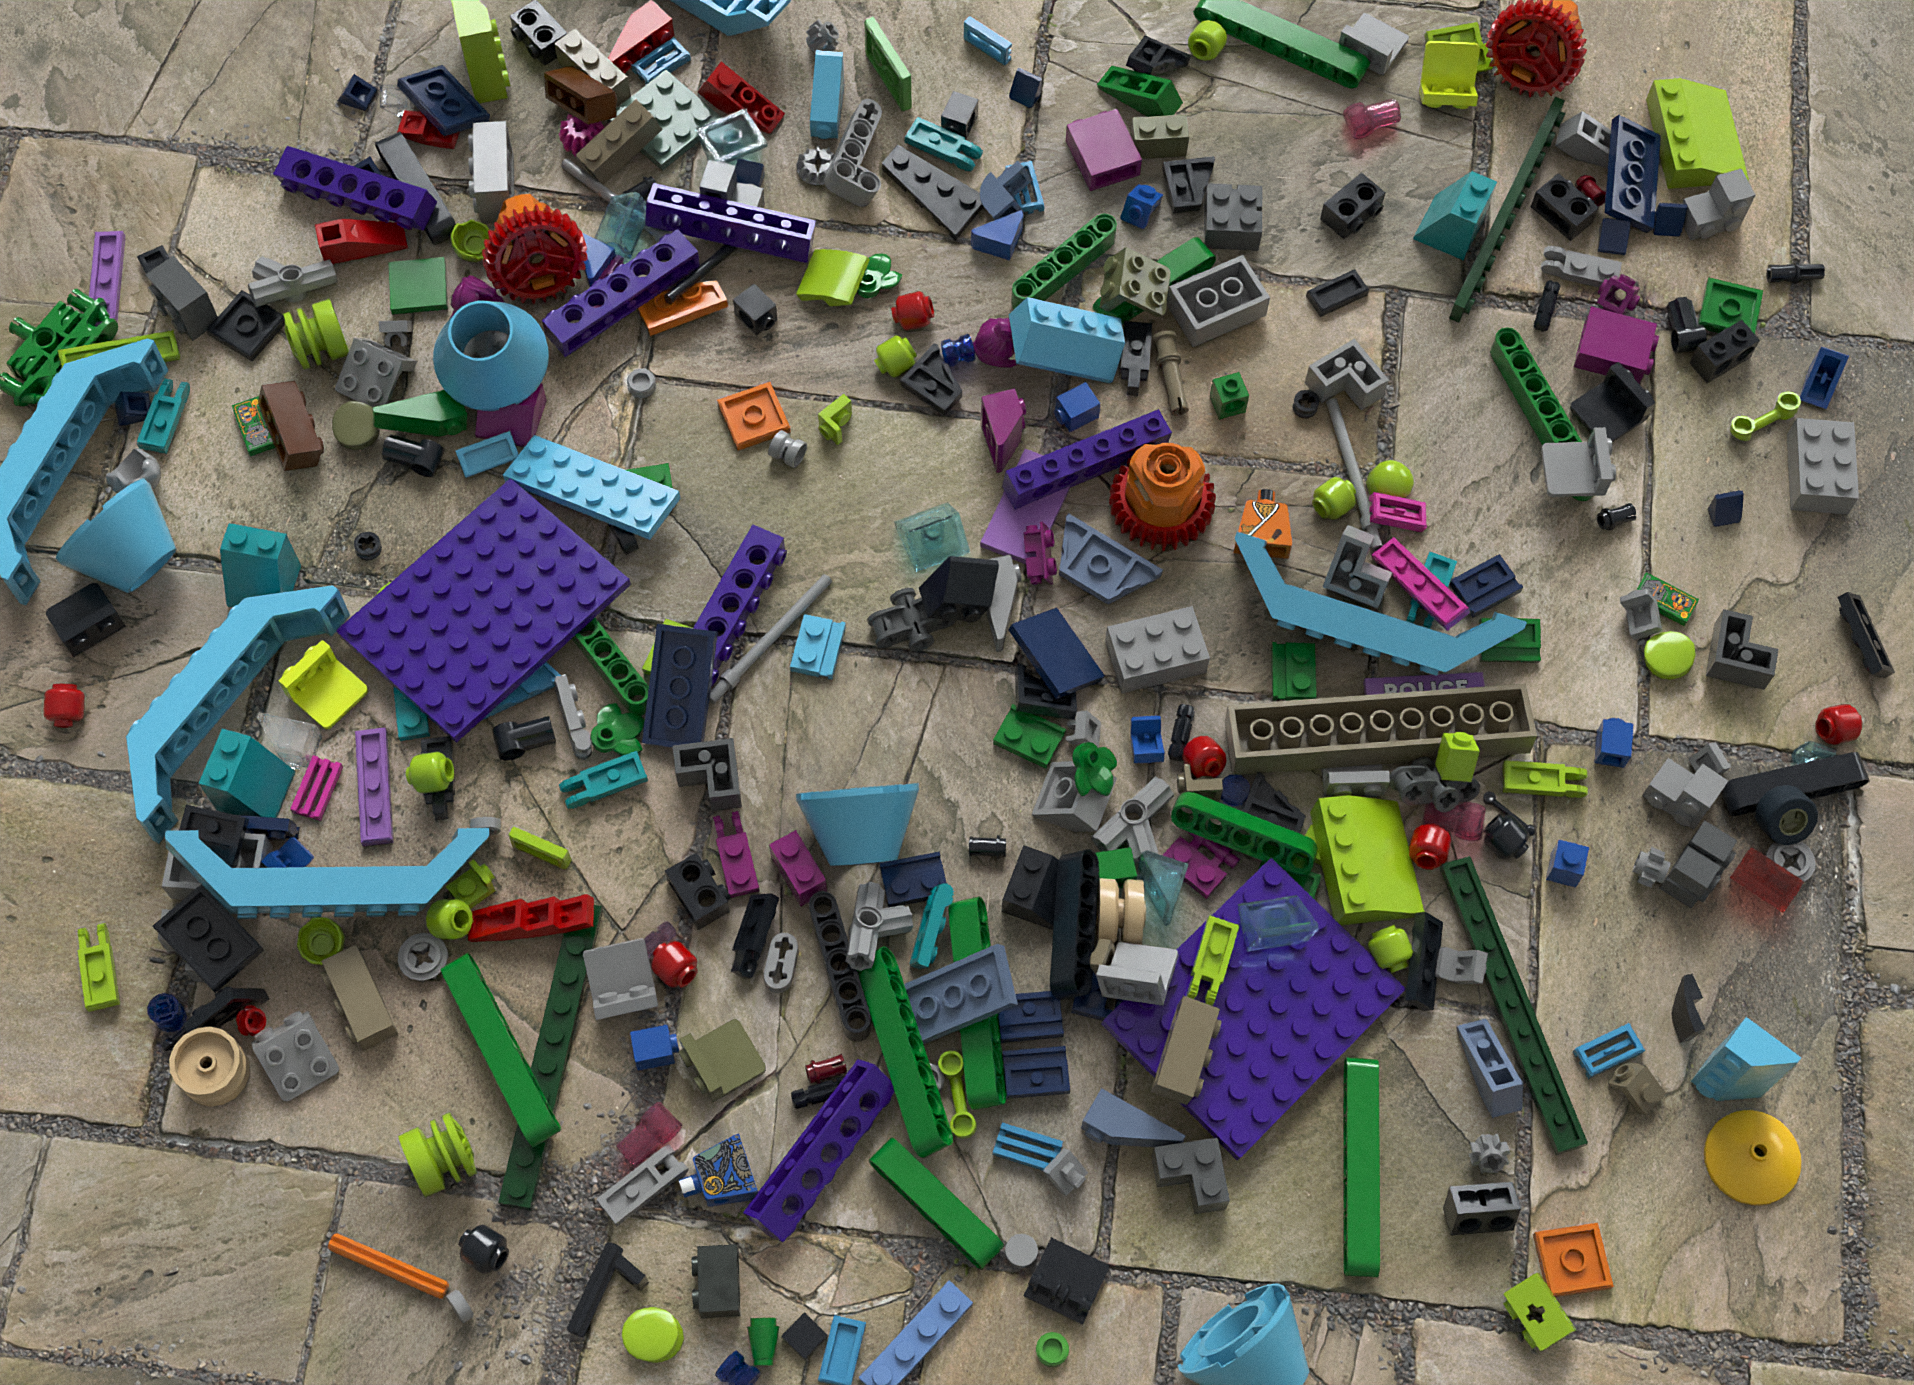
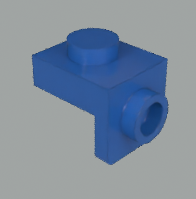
M1138 184L1127 195L1120 217L1121 220L1145 229L1151 213L1160 205L1163 194L1156 192L1151 186Z
M1160 716L1131 718L1130 742L1134 763L1164 762L1165 752L1161 736Z
M292 837L279 850L270 852L261 862L266 868L306 867L314 859V856L295 837Z

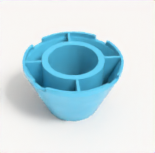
M474 301L457 310L441 329L433 351L435 373L443 389L460 404L482 411H496L501 407L514 403L517 405L527 399L542 382L549 362L546 337L537 321L519 307L494 301ZM500 331L509 335L505 346L492 356L473 358L463 354L468 342L479 333Z
M145 479L135 481L102 505L104 509L91 521L87 519L69 537L56 555V559L61 565L126 593H131L149 580L169 561L177 549L152 487Z
M919 783L796 794V801L830 866L893 861L898 859L919 792Z
M1278 1283L1267 1284L1244 1294L1247 1300L1233 1309L1229 1304L1225 1306L1192 1336L1180 1354V1358L1184 1362L1183 1365H1178V1369L1183 1376L1199 1385H1303L1309 1374V1367L1289 1292L1283 1285Z

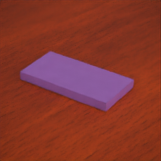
M1024 449L1017 466L1044 455ZM1070 486L1016 510L1004 491L980 542V547L1003 556L1011 555L1013 560L1026 564V558L1036 557V553H1025L1023 533L1026 531V526L1037 525L1038 529H1040V522L1043 521L1051 530L1068 495Z

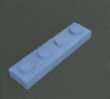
M949 1280L859 1376V1380L864 1385H900L973 1306V1302Z

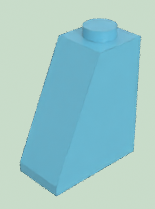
M816 50L810 113L811 137L838 139L845 86L843 52Z

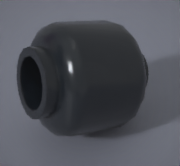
M1499 814L1483 829L1485 845L1500 859H1508L1512 856L1518 859L1529 848L1526 844L1529 838V831L1512 815L1502 816Z
M483 1224L476 1226L472 1230L467 1229L462 1234L458 1243L461 1247V1261L482 1274L490 1273L492 1270L498 1271L504 1265L509 1255L506 1238Z

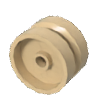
M1099 878L1096 943L1098 944L1099 939H1109L1115 945L1118 928H1121L1122 942L1142 945L1143 928H1145L1146 920L1143 880L1127 879L1123 885L1122 898H1119V888L1116 880Z
M214 1027L196 1028L183 1035L174 1045L169 1058L170 1074L175 1084L195 1103L209 1107L224 1105L235 1099L246 1087L250 1076L249 1060L244 1050L227 1032Z

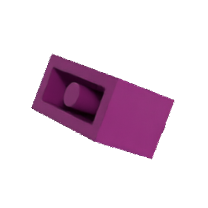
M796 830L769 844L771 858L800 907L809 903L810 898L819 891L827 892L826 879Z

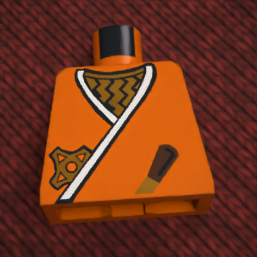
M1259 490L1257 501H1246L1238 532L1266 540L1265 548L1270 557L1288 559L1292 547L1288 506L1284 503H1275V492L1273 490ZM1235 541L1233 553L1242 554Z

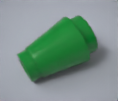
M750 1318V1326L747 1327L753 1366L773 1365L780 1326H777V1318Z

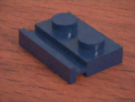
M1500 554L1451 579L1449 584L1457 597L1469 608L1472 618L1519 594L1523 589L1522 584L1516 581V576Z
M237 815L249 819L246 833L265 834L268 839L284 841L292 837L299 839L300 827H297L290 819Z
M940 851L880 863L888 908L927 901L928 896L931 894L930 891L934 886L942 883L947 884Z
M1051 991L1016 994L1018 1005L998 1013L1001 1043L1061 1038L1064 1036L1060 1000L1055 998Z
M1066 1046L1003 1051L1007 1099L1070 1094Z

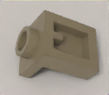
M1184 764L1182 774H1177L1178 793L1194 792L1214 801H1220L1223 791L1222 778L1214 779L1212 776H1202L1192 780L1190 765Z

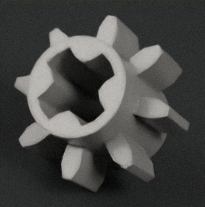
M817 20L809 26L810 29L806 31L808 34L806 42L813 52L816 53V50L833 51L836 49L835 46L839 44L836 40L839 38V33L831 22L826 21L822 24L820 20Z
M1651 847L1648 853L1640 851L1632 870L1633 873L1638 874V883L1648 887H1652L1655 881L1663 883L1670 867V862L1664 860L1665 852Z
M1481 1134L1475 1143H1470L1472 1153L1469 1154L1472 1166L1478 1165L1482 1174L1485 1172L1498 1173L1504 1165L1509 1164L1507 1155L1510 1153L1507 1142H1500L1498 1134L1494 1136Z

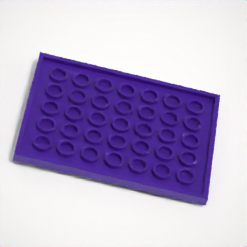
M510 478L340 626L336 632L345 643L457 743L631 585V582L627 576Z
M1272 858L1211 915L1237 924L1239 929L1224 981L1219 986L1213 1004L1214 1007L1220 1009L1217 1019L1222 1022L1216 1039L1211 1038L1208 1048L1213 1050L1209 1065L1207 1068L1202 1067L1199 1078L1204 1079L1198 1098L1193 1097L1187 1105L1180 1103L1214 1138H1218V1142L1237 1161L1405 991V987L1386 969L1380 968L1374 957ZM1206 921L1176 949L1179 957L1163 1005L1124 1000L1101 1023L1154 1078L1177 1004L1183 996L1187 995L1192 979V968ZM1200 980L1198 994L1194 1000L1205 1003V996L1211 982Z

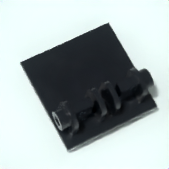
M1051 1237L1023 1296L1083 1325L1110 1265Z

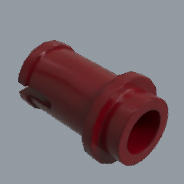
M1583 175L1577 179L1575 187L1581 193L1591 198L1598 207L1605 203L1606 192L1596 184L1594 177Z
M842 1054L818 1062L811 1060L810 1064L805 1065L809 1083L816 1082V1084H819L821 1080L847 1074L846 1064L832 1067L844 1062Z

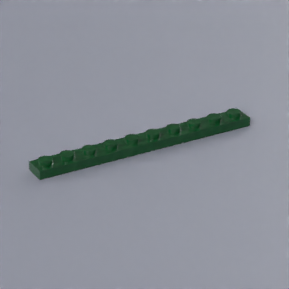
M1558 97L1554 98L1459 292L1449 319L1460 323L1464 313L1470 314L1476 300L1472 296L1474 292L1480 293L1486 280L1482 275L1484 271L1490 272L1495 262L1494 250H1501L1506 239V235L1503 232L1505 229H1511L1516 218V214H1513L1515 208L1520 210L1526 197L1523 191L1525 187L1531 188L1536 177V173L1533 170L1535 167L1540 169L1546 153L1542 151L1544 147L1550 148L1556 135L1553 129L1554 127L1560 128L1566 114L1562 111L1565 100Z
M1468 856L1441 864L1440 871L1472 950L1488 953L1484 979L1555 1155L1585 1147L1588 1141L1471 857Z
M594 905L593 927L563 934L531 1070L554 1114L587 980L583 952L594 949L603 913L602 906ZM518 1123L498 1203L500 1206L532 1211L549 1139L533 1148L526 1140Z

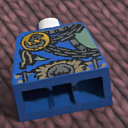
M739 1133L694 1156L692 1159L697 1173L679 1179L684 1198L703 1192L708 1207L753 1200L758 1193Z

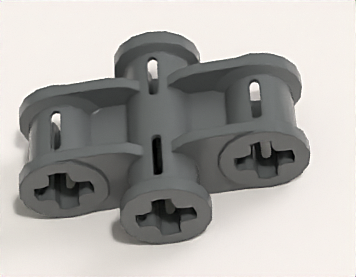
M904 588L890 596L891 603L896 606L874 612L868 617L867 622L874 629L877 637L875 641L877 647L887 648L909 640L908 646L910 651L917 652L927 649L934 643L935 640L929 633L948 628L957 620L943 621L941 619L928 618L922 598L915 600V590L913 588Z
M1425 756L1416 759L1411 766H1400L1394 769L1390 774L1389 785L1392 789L1399 792V797L1406 805H1417L1433 802L1435 808L1440 812H1448L1454 809L1459 802H1469L1480 792V784L1475 778H1472V782L1442 780L1434 761Z

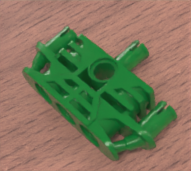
M74 289L72 293L77 295V297L69 294L67 303L82 311L83 314L77 310L74 311L72 307L66 306L65 303L59 301L37 327L32 326L20 317L13 319L19 325L11 322L9 332L25 341L6 364L12 374L17 378H21L24 383L3 372L0 374V377L5 380L0 379V390L14 398L15 406L25 407L29 404H37L39 399L45 396L51 386L53 377L61 370L58 350L112 341L118 331V323L115 319L110 318L107 312V304L103 298L94 300L79 289ZM96 322H102L97 327H95Z

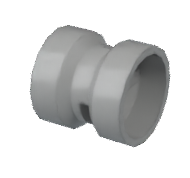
M780 430L774 436L769 446L768 455L775 459L781 458L785 460V464L796 468L805 456L807 443L800 439L794 440L790 434Z

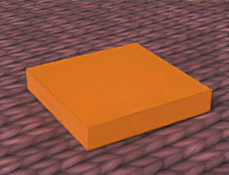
M771 382L717 400L718 407L737 451L771 440L780 430L791 433L789 423Z
M1598 1223L1538 1231L1533 1234L1543 1279L1555 1297L1607 1290L1614 1287Z

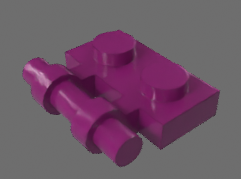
M1186 831L1194 839L1188 843L1179 836L1160 857V862L1207 900L1226 879L1227 873L1219 867L1225 862L1234 869L1240 862V859L1232 853L1233 849ZM1202 845L1215 854L1211 861L1198 851Z

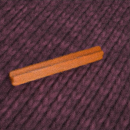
M335 1233L329 1241L328 1249L436 1298L442 1299L448 1291L449 1284L447 1281L343 1235Z

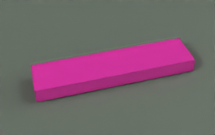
M1394 537L1372 554L1373 560L1382 569L1392 572L1391 578L1445 630L1448 631L1470 613L1469 608Z

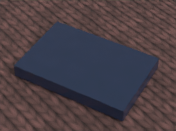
M443 65L398 79L397 87L444 137L472 128L473 123L489 122L490 114Z
M1057 607L1015 622L1009 627V632L1056 699L1099 683L1105 677Z

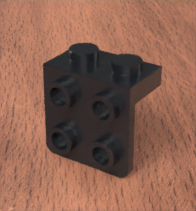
M1617 362L1609 368L1602 383L1571 403L1570 410L1591 433L1594 428L1605 427L1607 438L1614 442L1646 421L1656 402L1653 400L1650 392L1643 389L1634 379L1633 374Z
M97 583L87 585L46 610L47 618L73 658L126 627Z

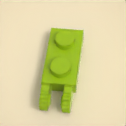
M1506 760L1502 764L1503 793L1566 796L1570 798H1581L1588 795L1587 786L1565 784V779L1576 781L1586 779L1587 770L1584 768L1566 767L1565 764Z
M1209 915L1192 968V979L1186 997L1194 999L1197 996L1199 983L1202 979L1211 982L1205 996V1003L1213 1006L1219 986L1224 981L1239 925Z
M106 923L97 925L99 945L91 947L90 934L86 928L78 929L80 950H77L86 1010L91 1012L120 1005L113 950L110 945L109 931Z

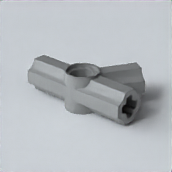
M262 256L255 261V266L252 270L253 278L259 281L249 283L247 286L256 308L282 299L288 302H299L306 298L307 292L335 284L337 276L330 259L301 268L293 264L284 266Z
M1155 776L1132 799L1126 800L1122 804L1121 809L1092 835L1091 840L1095 843L1096 847L1101 852L1119 849L1126 842L1128 848L1131 847L1134 863L1139 864L1149 862L1158 857V850L1149 820L1174 797L1170 786L1163 779ZM1128 813H1136L1139 815L1140 819L1133 821L1128 819L1125 815Z
M869 881L866 884H860L857 890L852 924L848 931L849 943L845 961L850 964L852 969L862 971L866 968H872L878 938L908 933L913 928L912 913L908 906L900 905L883 908L885 890L878 883Z

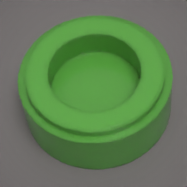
M1048 1332L1039 1338L1036 1345V1356L1043 1365L1058 1367L1067 1359L1069 1345L1065 1337L1056 1332Z

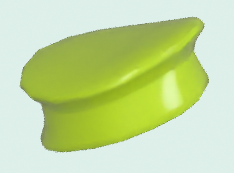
M1661 632L1652 636L1644 647L1646 666L1652 674L1661 679L1672 680L1684 676L1691 670L1696 656L1694 643L1688 636L1680 632Z
M657 1307L643 1308L635 1311L627 1318L622 1329V1340L628 1353L646 1362L658 1363L671 1359L681 1349L684 1340L683 1329L679 1321L668 1311Z

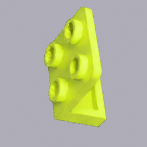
M1428 41L1426 43L1419 88L1422 104L1432 108L1452 105L1458 109L1477 106L1478 95L1475 89V80L1480 47L1477 43Z
M323 640L317 645L311 646L305 652L304 657L295 666L287 668L282 674L281 679L278 680L286 696L324 729L332 728L368 693L366 684L336 659L331 647Z

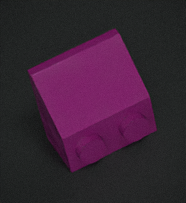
M540 383L538 388L527 399L517 405L514 403L501 407L496 411L478 410L475 430L476 438L486 440L510 431L515 446L525 447L531 438L536 435L547 402L543 383Z
M1015 388L981 397L980 425L996 473L1002 472L1020 444L1022 430L1025 429L1023 415H1026V406L1023 398L1018 399Z

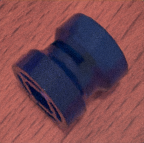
M969 334L961 335L957 340L946 339L941 341L942 355L945 363H948L950 368L957 366L962 361L969 363L976 360L974 345Z
M162 993L154 996L147 1007L149 1018L164 1032L169 1033L179 1030L187 1018L184 1007L171 994Z
M736 1350L720 1365L715 1376L722 1383L727 1382L729 1385H754L762 1373L755 1366H749L745 1362L744 1356Z

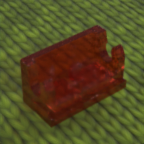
M1752 846L1730 876L1731 879L1782 913L1787 909L1804 883L1802 879Z

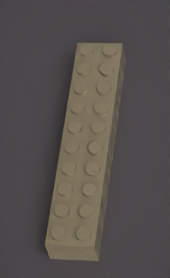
M1526 683L1236 704L1227 706L1225 717L1232 775L1256 774L1257 771L1270 773L1414 762L1419 757L1424 756L1436 760L1443 733L1464 732L1473 735L1480 750L1478 757L1531 753L1537 738Z

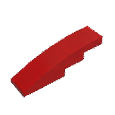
M588 894L565 900H559L552 896L529 903L520 898L472 911L473 922L468 932V941L488 942L535 938L593 927L594 898Z

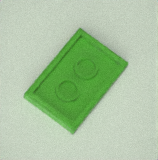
M870 17L864 22L865 54L901 111L904 112L912 108L911 74L875 18Z

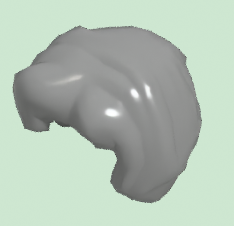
M140 448L133 449L115 470L106 475V482L116 493H119L140 479H145L150 483L153 490L161 479L160 466L157 460Z

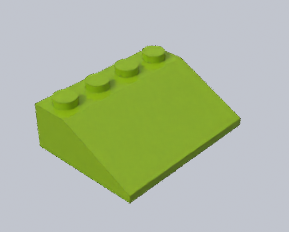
M451 0L474 98L479 104L508 98L506 87L511 85L496 20H490L487 8L479 0Z
M1682 78L1654 80L1646 102L1653 131L1661 135L1659 156L1667 189L1712 186L1717 175L1741 168L1749 181L1726 90Z
M1350 795L1319 798L1311 809L1310 816L1333 918L1340 925L1413 918L1415 913L1424 912L1413 863L1409 856V846L1398 801Z

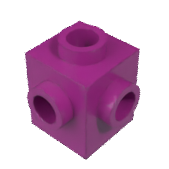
M1621 274L1620 277H1610L1609 280L1605 279L1597 293L1600 295L1597 303L1603 306V310L1624 315L1628 310L1633 312L1641 298L1637 295L1640 288L1635 286L1636 281L1627 275ZM1619 289L1626 292L1623 300L1617 297Z

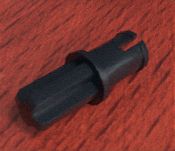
M1797 261L1787 265L1771 264L1768 265L1766 270V277L1769 283L1787 281L1797 284L1799 280L1823 279L1825 276L1823 264L1799 265Z

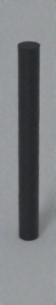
M724 244L664 295L665 301L668 304L674 303L738 247Z

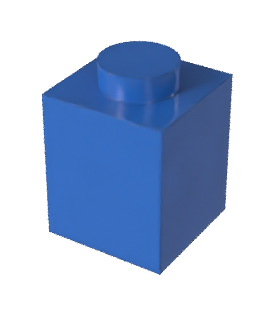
M1085 382L1056 397L1054 414L1057 421L1061 425L1064 424L1069 432H1072L1099 418L1101 403Z
M1619 718L1603 719L1597 729L1594 763L1624 768L1632 754L1634 724L1626 723Z
M1558 840L1550 855L1546 880L1576 888L1584 876L1589 847Z
M668 1025L630 1032L634 1060L638 1071L675 1064L674 1053H678L679 1045L677 1035H670Z

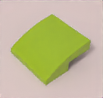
M1478 22L1430 30L1424 34L1426 43L1428 41L1477 43L1480 47L1477 73L1493 69V67H1489L1491 59L1486 57L1488 48L1485 46L1486 43L1483 44Z
M815 249L796 295L801 301L824 300L829 306L852 305L870 259L867 256L848 251Z

